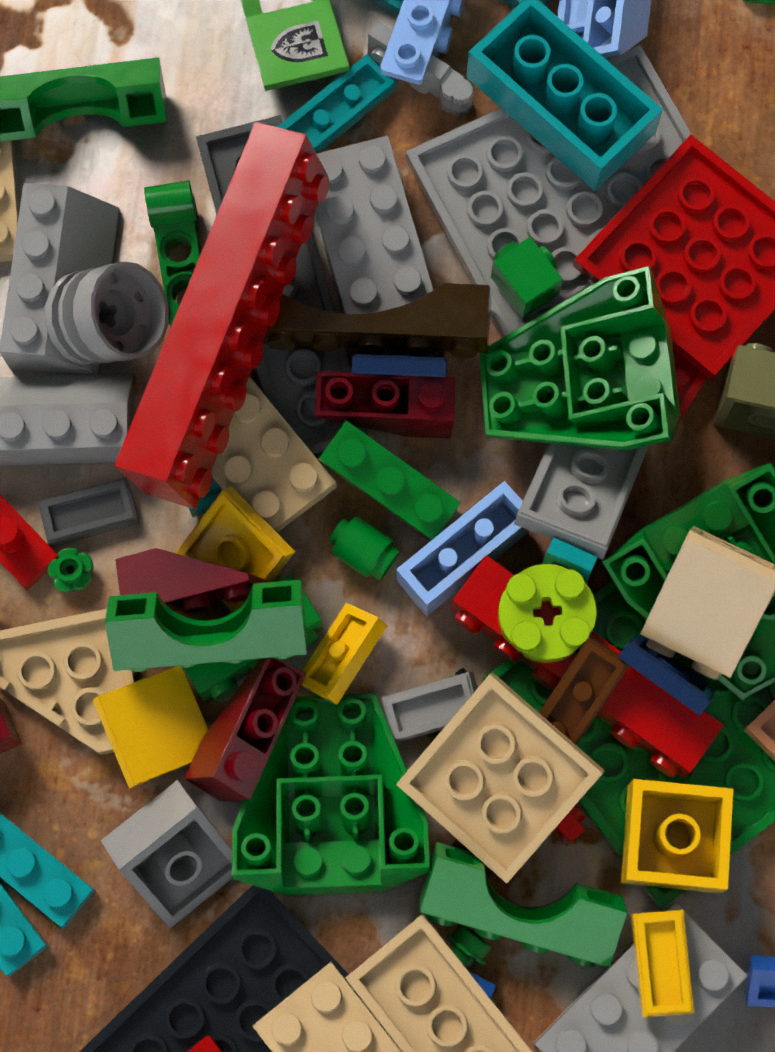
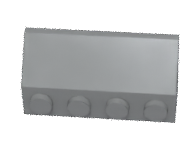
M23 183L0 342V354L10 370L72 375L99 374L100 365H78L63 357L54 346L45 324V304L51 288L61 277L76 271L99 268L114 263L120 218L119 207L69 186Z
M135 374L0 377V466L116 462L135 416Z

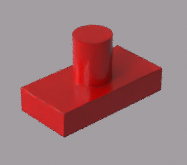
M0 494V562L26 590H29L48 572V565L58 555Z

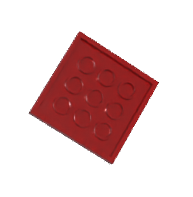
M690 134L574 259L573 267L592 283H596L608 276L649 266L652 269L669 323L673 349L713 381L730 362L737 346H744L775 311V201Z

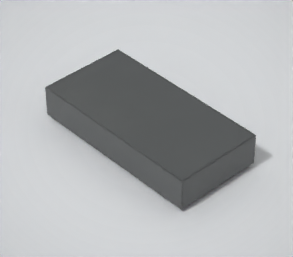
M127 477L38 501L47 543L50 547L139 524Z

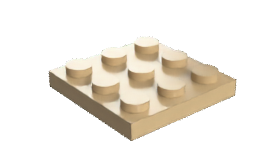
M491 673L396 785L507 884L605 770L500 678Z

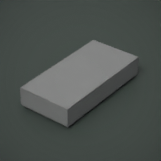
M474 672L463 673L382 697L390 731L395 743L442 731L477 690Z

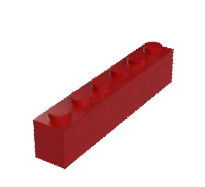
M486 555L452 599L451 610L456 613L454 620L474 635H477L479 631L495 641L492 647L502 657L512 663H516L520 659L534 670L531 675L545 688L554 691L581 648L570 658L563 661L541 663L526 658L512 644L510 645L501 632L498 610L501 596L514 574ZM549 601L542 602L541 608L533 610L534 617L543 618L544 625L547 626L553 625L554 617L561 615L559 608L552 607ZM591 632L590 636L620 655V650L595 632ZM629 666L597 714L598 717L612 726L610 733L618 741L634 749L636 744L652 755L649 760L651 764L674 778L676 773L685 778L693 770L724 726L705 711L699 716L631 666Z

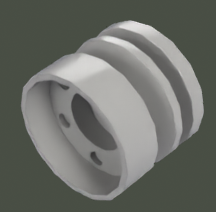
M118 262L99 268L76 271L61 277L51 288L45 304V324L51 342L63 357L78 365L94 366L113 361L139 359L153 353L164 340L169 324V305L162 285L152 272L138 263Z

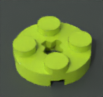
M553 564L535 565L524 569L509 580L499 603V626L506 641L510 645L512 644L517 651L523 653V656L541 663L563 661L575 654L589 638L596 622L595 599L590 588L585 584L583 577L575 570ZM544 601L551 602L552 607L559 608L561 615L554 617L553 625L550 626L544 625L543 618L534 617L533 610L541 608V604Z

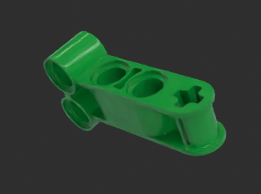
M189 180L144 188L151 228L154 229L164 293L169 305L170 328L180 304L176 303V297L181 290L187 288L201 255L198 233H201L195 197L192 194ZM180 245L191 249L190 256L184 261L174 262L169 259V254L174 247Z

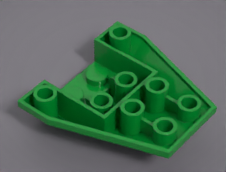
M649 266L601 279L489 345L488 353H479L485 434L489 438L616 450H629L672 440L680 417V406L671 330L652 269Z
M771 463L719 483L645 526L604 558L602 562L626 602L648 619L687 534L693 526L775 564V469ZM775 592L731 677L729 678L721 673L718 677L720 682L742 700L775 682Z
M375 693L343 695L337 705L321 696H296L250 800H243L233 826V879L285 896L383 892L430 872L428 821L422 807L396 785L407 770Z

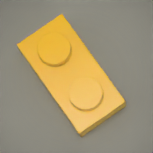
M345 603L302 671L306 675L301 685L305 689L337 705L382 636L387 625L379 617L349 603Z

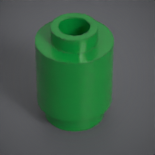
M358 516L354 517L351 522L343 519L329 539V542L334 545L331 555L365 578L369 579L372 576L378 581H381L387 575L401 552L392 545L394 542L392 539Z

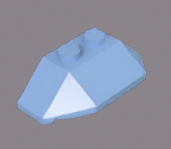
M559 0L557 17L604 58L624 54L647 36L651 0Z

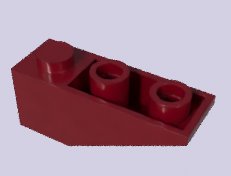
M317 371L315 417L345 423L347 420L354 426L404 437L451 439L455 416V377Z
M158 548L115 559L120 595L157 592L163 602L174 612L183 610L184 613L207 611L211 609V602L225 599L226 602L246 601L253 584L269 582L266 579Z
M261 658L203 736L184 779L221 802L250 800L306 673L286 659Z

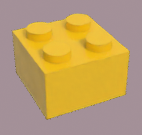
M633 779L627 786L621 884L709 893H721L728 890L733 789Z

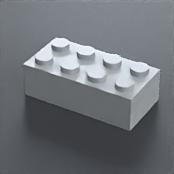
M384 136L317 153L329 176V189L324 201L318 202L314 215L342 314L377 313L398 308L433 291L389 137Z
M675 902L669 905L664 911H675L683 909ZM683 910L694 1014L641 1017L633 941L611 963L610 967H607L531 1044L539 1052H674L747 975Z

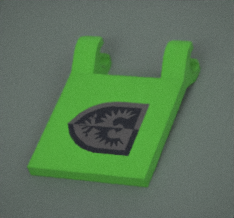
M241 0L242 10L265 91L350 71L330 0H311L309 3L263 14L259 0Z

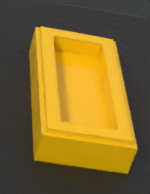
M683 910L631 914L641 1017L694 1014Z

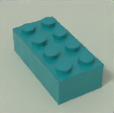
M523 0L468 52L466 77L595 192L657 131L663 109L539 0Z

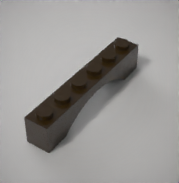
M443 283L424 297L404 306L365 314H342L322 311L298 303L282 293L279 300L280 312L278 319L272 327L269 326L263 340V344H267L270 348L276 350H291L295 348V345L313 346L314 349L322 352H336L340 350V347L358 348L361 352L368 354H381L386 349L404 350L405 353L414 356H426L431 354V351L450 352L451 355L456 357L471 358L477 356V353H488L491 317L490 285Z

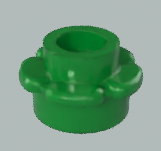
M65 548L59 551L58 557L53 559L48 565V575L54 580L53 585L59 591L65 593L80 591L86 588L92 580L93 561L85 552L79 553L76 548ZM69 566L75 567L74 573L68 574L67 568Z
M462 924L458 926L453 935L447 933L446 938L452 943L449 948L462 964L471 969L475 962L483 966L487 963L484 958L492 947Z

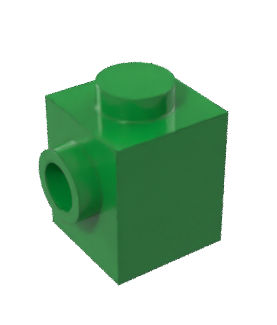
M528 237L519 244L516 241L510 242L495 254L491 279L521 319H524L559 295L563 278L556 271L558 268L557 263L551 252L544 246L539 248L531 237Z

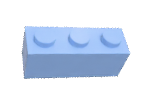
M505 481L396 569L397 583L426 616L462 588L486 555L495 561L530 532L527 529L514 525L523 501Z

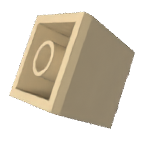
M693 526L687 534L640 634L649 638L647 642L649 648L662 655L673 658L675 652H678L694 660L691 668L715 680L718 679L720 673L730 678L775 592V564Z

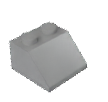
M178 780L101 840L119 871L169 928H172L232 879V848Z

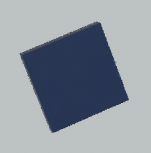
M357 353L352 357V373L446 377V358L444 356Z
M637 634L627 643L618 657L700 716L710 703L716 691L714 689L715 686L674 657L670 658L652 650L647 646L649 639L641 634Z

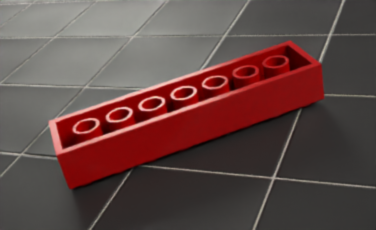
M255 122L114 464L117 469L148 495L196 510L200 498L205 497L211 487V470L217 455L223 453L228 444L230 435L229 425L235 411H239L244 404L247 392L246 383L251 370L255 369L262 359L263 340L267 330L278 319L280 312L279 300L285 285H289L295 276L297 267L296 257L300 247L311 236L313 229L312 217L318 202H323L328 193L329 176L306 134Z

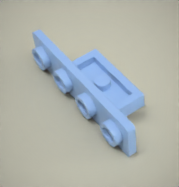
M404 0L380 66L381 73L414 84H422L432 55L438 58L440 53L447 54L453 36V28H449L452 16H460L465 0Z

